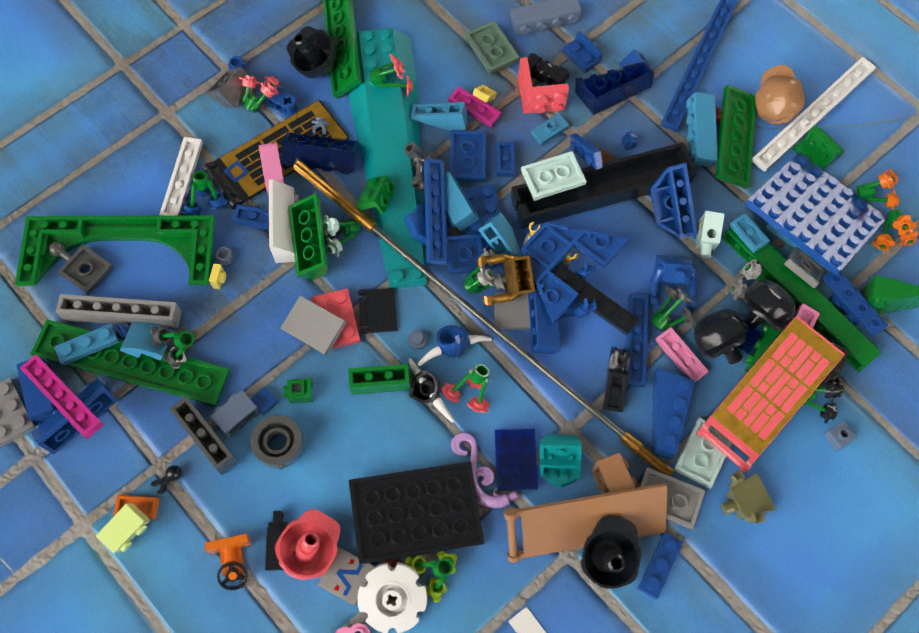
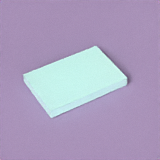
M573 151L521 167V172L534 201L586 185V179Z
M699 417L673 470L711 489L726 455L703 436L700 437L696 434L699 428L706 422ZM709 427L708 431L727 447H731L732 442L714 427Z

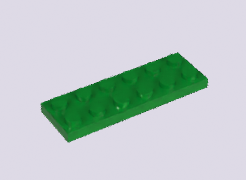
M730 85L725 86L723 89L715 178L746 189L750 186L756 117L755 95Z

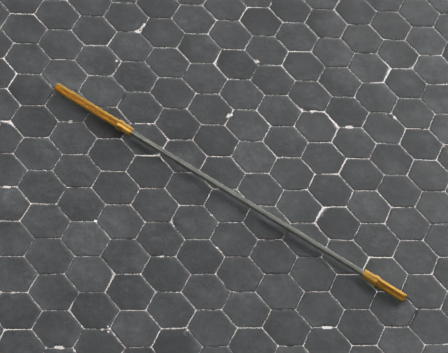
M301 160L294 163L293 167L299 174L354 218L359 225H362L370 233L374 232L616 433L621 438L620 441L630 448L634 454L636 453L660 473L668 476L673 473L674 470L643 445L642 441L636 439L628 431L625 433L380 230L377 227V223L368 217L365 212H362Z

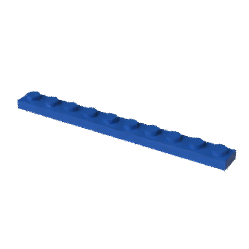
M719 1L660 126L677 132L687 111V99L696 92L738 1Z

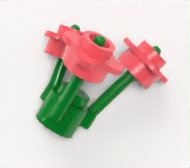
M252 74L245 75V78L239 77V79H242L241 85L246 86L245 95L242 99L245 102L244 107L254 113L257 112L266 96L272 98L275 94L279 93L276 86L281 87L278 85L280 82L273 76H265L264 83L256 81V77ZM261 83L262 87L260 90L262 95L258 98L251 94L249 97L250 88L256 89V84Z

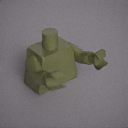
M739 469L729 476L732 480L729 483L730 491L726 493L728 501L720 505L724 515L735 512L739 520L745 519L748 523L757 524L766 521L765 514L774 511L776 508L758 473L746 479Z

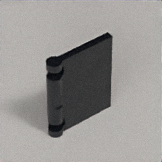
M394 288L358 290L359 296L366 295V298H359L360 325H369V328L361 329V334L397 331Z

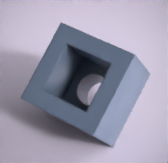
M845 421L823 435L835 451H838L857 438Z

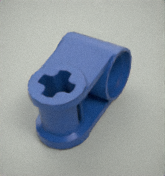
M276 86L278 94H275L272 98L266 96L264 99L269 107L279 111L286 117H290L299 111L295 97L279 86Z

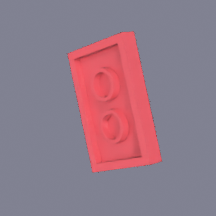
M348 288L311 297L312 303L347 322L331 349L361 343Z

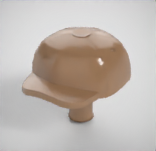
M787 65L772 67L762 75L761 86L755 94L757 113L762 120L774 125L789 123L797 117L805 105L802 84L796 78L793 69Z

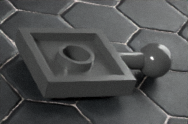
M53 242L49 246V252L52 256L62 257L67 261L57 273L88 296L114 268L110 262L84 244L73 255L65 251L64 245L60 242ZM90 266L89 272L81 273L83 267Z

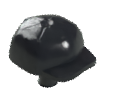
M310 26L304 27L287 45V51L293 67L303 76L310 79L330 73L338 57V48L334 40L321 29L316 30Z
M762 279L753 283L745 290L744 297L750 309V315L744 320L748 326V332H754L753 330L760 323L764 324L765 322H768L776 331H779L781 328L785 329L794 316L796 304L786 289L771 280Z
M723 309L705 316L694 327L695 342L702 355H707L713 359L724 354L729 364H736L743 358L737 346L746 341L748 326L741 316L733 310Z
M605 516L597 522L592 534L587 537L582 551L581 568L584 574L593 583L600 586V588H621L634 582L641 560L636 526L626 519Z

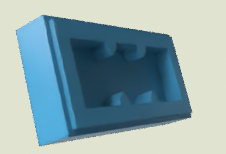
M557 113L532 129L531 135L542 146L567 130L569 124Z

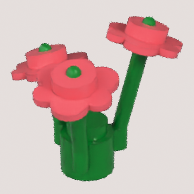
M392 53L389 55L391 63L369 71L372 85L377 84L378 88H406V96H408L409 91H412L414 87L412 80H409V76H407V84L383 83V81H386L385 75L397 72V76L400 79L404 78V64L400 62L397 56L393 57Z

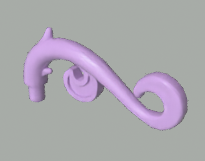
M468 433L455 435L451 442V448L455 454L467 456L468 451L462 450L460 444L463 441H468L471 444L470 461L478 504L491 508H502L510 505L509 502L517 499L518 496L515 491L507 495L493 493L494 496H490L481 490L478 478H484L481 481V485L489 486L494 481V473L488 467L476 469L477 444L472 435Z

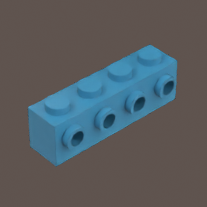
M695 92L686 102V108L688 109V154L693 165L710 167L718 161L715 95Z

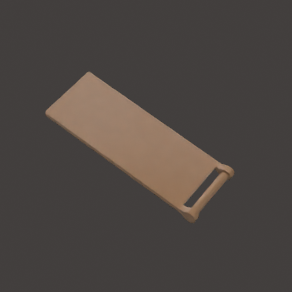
M666 483L520 509L506 508L504 510V518L507 520L508 561L516 563L523 558L583 548L587 537L592 534L597 522L605 516H614L631 521L636 526L638 537L666 532L667 485ZM520 516L523 551L517 550L515 519Z

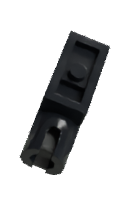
M611 347L605 381L603 410L623 412L629 379L628 369L631 354L629 349Z

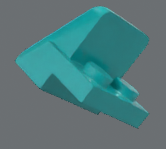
M546 434L544 439H540V478H544L545 481L558 488L565 487L577 479H581V440H578L576 435Z

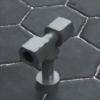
M412 142L405 145L404 148L405 154L414 160L412 166L416 168V176L412 178V187L416 190L425 189L423 176L424 160L430 157L427 154L422 155V150Z

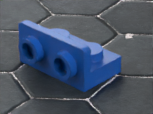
M581 31L577 33L575 40L563 47L562 51L584 73L598 65L602 56L600 48L595 46Z

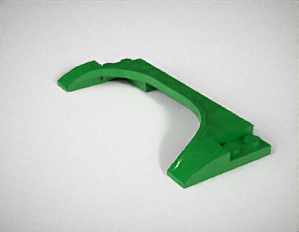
M214 215L26 216L15 286H36L51 267L62 258L54 257L50 254L49 246L53 242L62 243L65 251L70 252L83 244L98 241H151L163 244L176 251L187 263L189 268V285H209L214 262L213 242L216 219Z

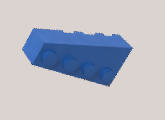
M656 369L652 375V452L657 456L672 460L678 452L695 380Z

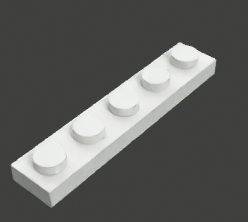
M184 137L159 214L160 216H181L183 204L185 203L203 145L202 139Z

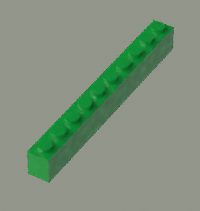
M731 227L726 230L722 239L747 263L752 259L757 260V264H760L762 268L761 275L781 285L793 297L796 304V312L799 306L804 303L820 313L813 329L844 353L843 358L858 373L882 353L874 343L870 342L863 335L860 329L856 328L845 315L835 308L831 301H828L821 294L818 288H812L784 265L786 259L775 247L768 243L755 253H752Z

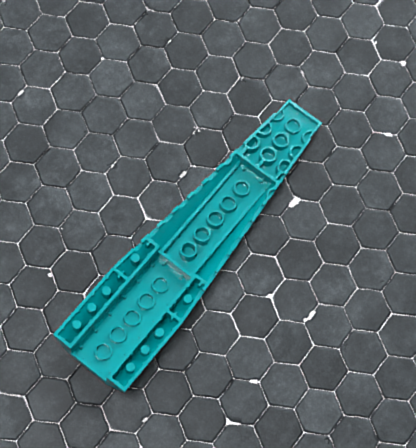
M394 28L359 31L356 35L362 83L348 91L365 177L366 181L373 177L387 175L396 187L385 213L381 214L376 207L372 208L375 222L380 230L426 267L425 245L412 238L404 220L409 213H413L419 204L423 205V190H416L412 187V178L416 176V168L412 166L414 160L404 152L405 145L412 142L421 149L420 122L412 120L410 117L413 104H419L411 39ZM392 53L393 57L397 56L400 62L404 64V78L400 79L397 76V72L385 75L386 81H383V83L407 84V76H409V80H412L414 87L412 91H409L408 96H406V88H378L377 84L372 85L369 71L391 63L389 55ZM379 237L385 270L388 273L389 288L399 289L427 285L426 276Z

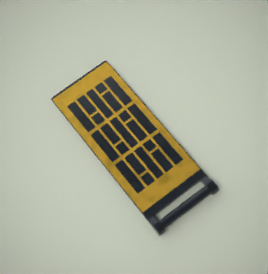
M317 100L215 161L206 163L202 169L209 174L226 199H228L231 209L234 210L237 204L241 205L266 189L259 145L277 142L283 178L296 171L293 167L296 161L301 160L307 165L348 140L349 136L324 104ZM315 117L326 118V122H329V125H324L327 129L326 135L322 134L323 129L321 127L317 128L316 134L313 133L312 129L316 124H312L311 121H315ZM238 160L249 173L235 183L224 170ZM236 165L229 172L236 178L244 171ZM216 167H219L240 195L239 198H235L215 172L214 169Z

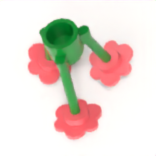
M483 364L476 365L458 384L450 385L445 383L444 387L441 388L442 394L445 395L446 400L457 403L461 396L458 389L467 382L472 389H480L479 397H472L471 401L467 404L468 407L472 408L474 412H488L490 403L486 402L483 396L488 384L489 368Z

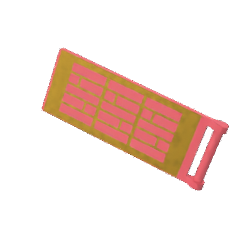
M796 316L708 420L699 428L696 434L707 439L738 465L743 473H746L843 358L844 353ZM709 427H714L749 458L744 461L708 431Z

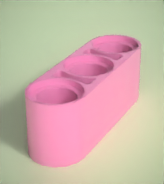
M277 142L259 145L267 193H269L270 179L284 183Z

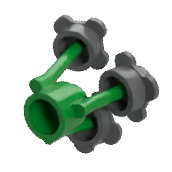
M166 325L161 326V328H151L152 344L154 346H159L160 344L167 345L171 337L174 338V343L178 348L172 347L169 353L163 355V360L167 361L173 369H178L180 364L185 363L187 360L184 354L186 349L190 350L194 346L193 343L197 337L196 332L180 328L178 332L171 333Z

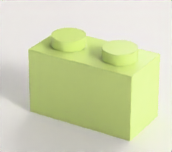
M133 503L125 504L96 537L111 552H125L133 544L131 540L136 535L140 536L148 528L146 524L150 519Z

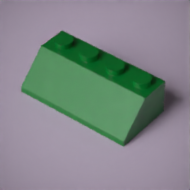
M315 193L288 206L297 277L310 280L326 275L328 266L319 195Z

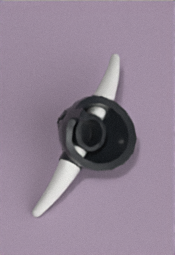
M410 358L409 364L414 378L411 383L409 396L423 404L432 402L453 423L455 419L439 395L441 391L440 378L432 372L421 371L413 359Z

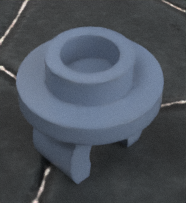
M315 117V121H311L312 124H316L312 129L313 133L316 134L317 128L321 127L323 129L322 134L326 135L327 129L324 125H329V122H326V118Z

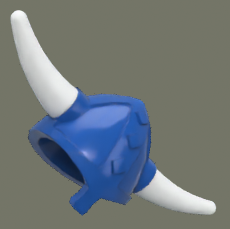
M445 326L437 333L438 346L424 355L418 362V366L423 365L436 356L444 354L452 358H460L467 346L476 342L492 341V338L484 335H468L463 328L458 326Z

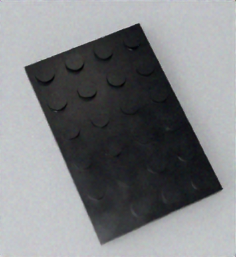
M471 461L348 480L359 565L485 544Z

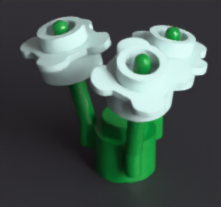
M327 215L322 218L325 236H328V234L335 236L339 227L343 234H347L340 241L336 238L332 240L329 237L326 238L327 251L338 258L340 256L339 252L343 250L341 244L355 238V233L360 231V225L354 218L338 222L336 218H328Z

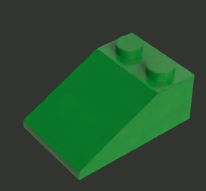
M875 275L860 292L879 315L914 309L919 306L918 285Z

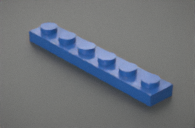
M426 158L424 160L427 263L445 265L447 263L444 161Z

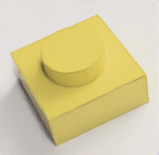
M481 85L474 89L473 95L488 103L496 98L497 92L485 85Z
M213 264L209 282L214 289H221L222 283H225L226 272L222 265Z

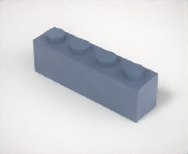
M549 0L511 9L510 21L516 36L525 35L530 32L580 21L581 8L578 0Z

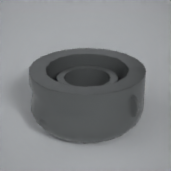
M276 414L264 418L255 426L251 434L250 444L254 455L263 465L282 470L298 460L304 447V438L294 420L287 416ZM275 436H286L287 443L284 448L278 451L269 448V443Z

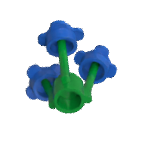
M197 171L193 174V182L189 187L191 201H186L183 204L184 209L182 213L187 216H200L201 206L195 201V195L198 193L200 197H204L209 189L212 194L209 196L207 203L211 205L213 210L222 208L228 203V199H225L222 193L215 192L212 180L208 179L206 172Z

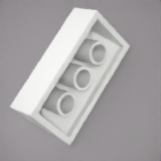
M270 179L269 247L275 263L295 262L288 206L300 201L299 194L295 193L294 187Z

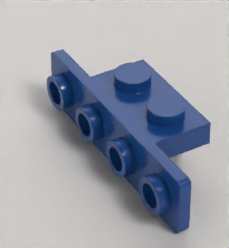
M830 271L821 278L833 292L828 300L855 327L861 324L872 337L888 327L883 318L841 271L837 276Z

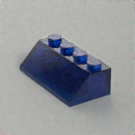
M287 132L282 141L281 164L293 167L296 161L301 160L311 170L319 168L325 172L334 170L340 171L342 174H350L355 169L358 141Z

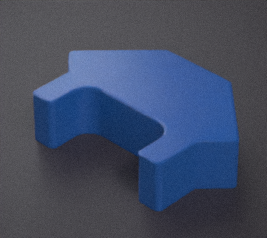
M419 204L413 213H409L404 220L412 238L426 246V221L422 214L424 206ZM446 219V236H450V234H449V232H448V228H449L450 222H449L447 219Z

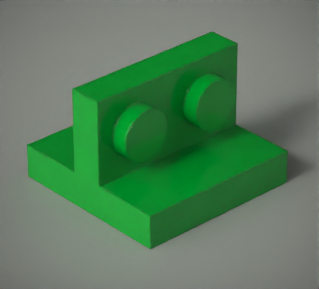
M817 125L812 127L807 136L793 148L797 154L805 155L813 164L820 166L822 169H825L845 152Z

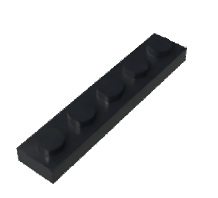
M560 264L553 272L554 275L579 293V297L576 300L581 304H584L585 298H587L588 304L593 303L595 299L597 309L592 312L626 336L638 323L639 319L564 265Z

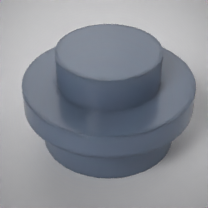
M221 247L216 251L215 259L220 265H228L234 260V253L230 248Z
M414 330L408 336V343L414 349H421L427 343V336L421 330Z

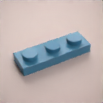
M110 323L54 346L59 363L64 366L120 342L114 326Z

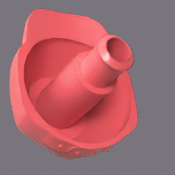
M310 509L296 521L289 523L275 546L279 565L289 576L296 579L307 580L321 577L332 564L338 551L337 542L340 535V525L338 522L318 510Z

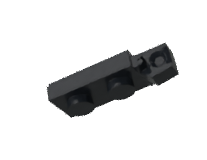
M273 511V522H268L266 571H284L279 565L275 552L276 543L288 525V522H283L284 513L282 511Z

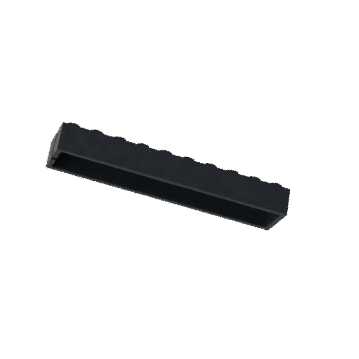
M681 142L602 163L603 168L597 170L592 166L582 168L586 185L534 201L528 185L525 183L513 186L510 198L523 229L529 227L532 222H535L534 225L649 195L651 194L650 188L669 166L685 162L690 183H692L697 171L684 143Z

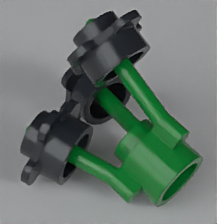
M837 377L836 380H828L825 382V385H819L804 403V405L820 410V417L825 419V424L830 419L834 420L837 416L838 409L835 408L837 402H833V398L841 397L844 386L841 379ZM817 392H825V398H831L833 404L825 403L822 407L811 402V399H816Z

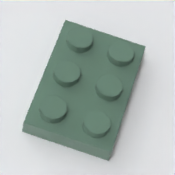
M495 21L465 33L466 41L489 75L519 62V55Z

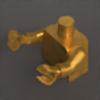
M509 254L491 255L489 258L487 256L479 257L477 261L478 267L487 263H505L503 268L508 293L498 294L494 297L483 296V302L486 305H494V302H511L525 293L535 292L530 255L517 257Z

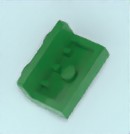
M387 175L373 177L367 181L357 206L360 210L376 207L383 214L387 210L396 187Z

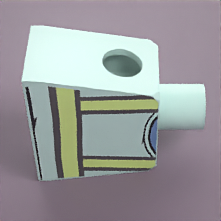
M705 211L698 221L695 247L701 249L700 256L703 258H711L713 250L720 244L724 221L723 213Z

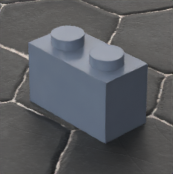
M241 390L239 393H234L223 406H218L210 417L224 434L231 438L260 414V411Z

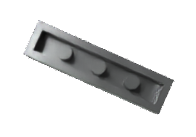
M186 396L169 408L221 475L238 463Z

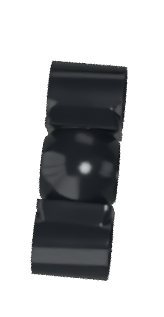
M530 53L527 57L531 78L535 77L539 82H547V85L564 84L570 78L569 72L564 67L554 66L550 61L542 60L541 57L534 53Z

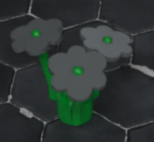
M666 286L664 289L668 298L651 320L660 331L663 329L668 330L670 327L683 321L686 323L690 322L692 326L695 325V321L686 306L682 308L683 317L669 323L671 319L668 315L682 301L694 303V300L680 287L677 288L680 292L679 294L673 288ZM671 300L676 301L666 312H663Z

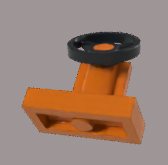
M246 533L205 542V551L207 553L214 554L220 552L221 567L217 574L220 586L226 590L242 588L247 582L248 572L243 563L241 547L251 546V537ZM221 571L223 573V577H226L223 581H221L220 579ZM244 580L237 586L225 585L228 581Z

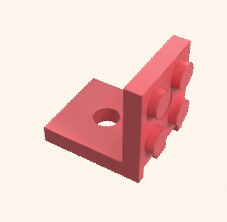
M520 58L518 83L524 114L565 110L569 92L568 84L532 87L528 59Z

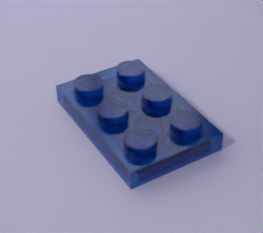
M535 429L495 430L497 491L538 490Z

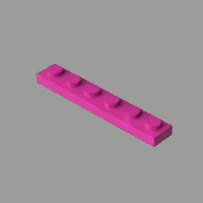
M34 355L20 367L87 440L104 425L37 355Z

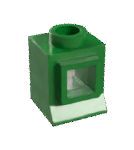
M311 377L287 380V385L283 387L284 398L287 397L290 404L313 402L311 394L313 382Z

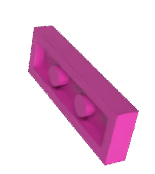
M459 86L448 98L449 103L465 102L467 114L490 128L501 117V111Z

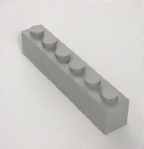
M60 294L56 313L64 321L111 323L117 325L147 322L161 326L166 325L168 328L173 329L179 328L182 313L176 302Z

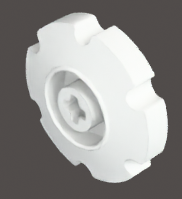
M386 562L371 569L365 577L368 583L361 584L358 592L360 612L368 613L366 622L375 630L383 633H388L390 628H395L397 633H402L414 627L420 618L417 612H424L427 604L426 585L417 582L419 573L409 565L400 562L394 568H391L389 563ZM389 595L397 596L396 601L394 599L389 600Z

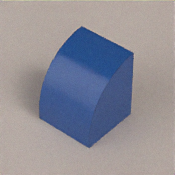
M635 49L619 63L627 76L630 77L642 73L650 66L643 54Z

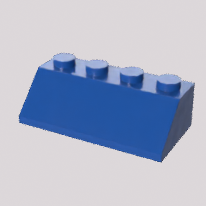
M98 378L95 381L89 382L84 390L76 394L97 418L118 401ZM57 409L50 418L39 423L31 433L39 446L54 455L80 432Z

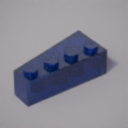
M645 62L624 66L621 70L612 69L608 70L605 74L597 75L596 73L590 75L589 78H576L575 93L589 111L596 115L651 88L654 72Z

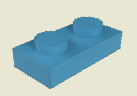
M746 213L733 220L729 225L752 253L766 246L770 241Z

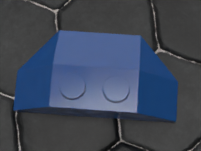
M684 162L669 166L650 188L657 225L682 239L698 234L687 164Z

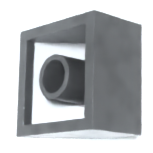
M242 67L229 69L205 94L225 108H235L242 102L241 98L245 95L246 86L241 85L242 79H239V77L245 78V75L248 74Z

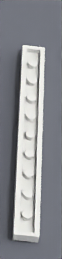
M864 57L858 60L755 155L752 162L766 172L805 136L812 127L820 122L875 70L876 66Z

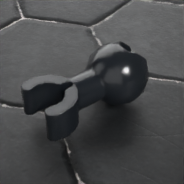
M171 465L166 469L165 476L161 480H154L151 483L153 487L161 484L157 494L165 493L168 483L180 479L182 476L181 468L178 465Z

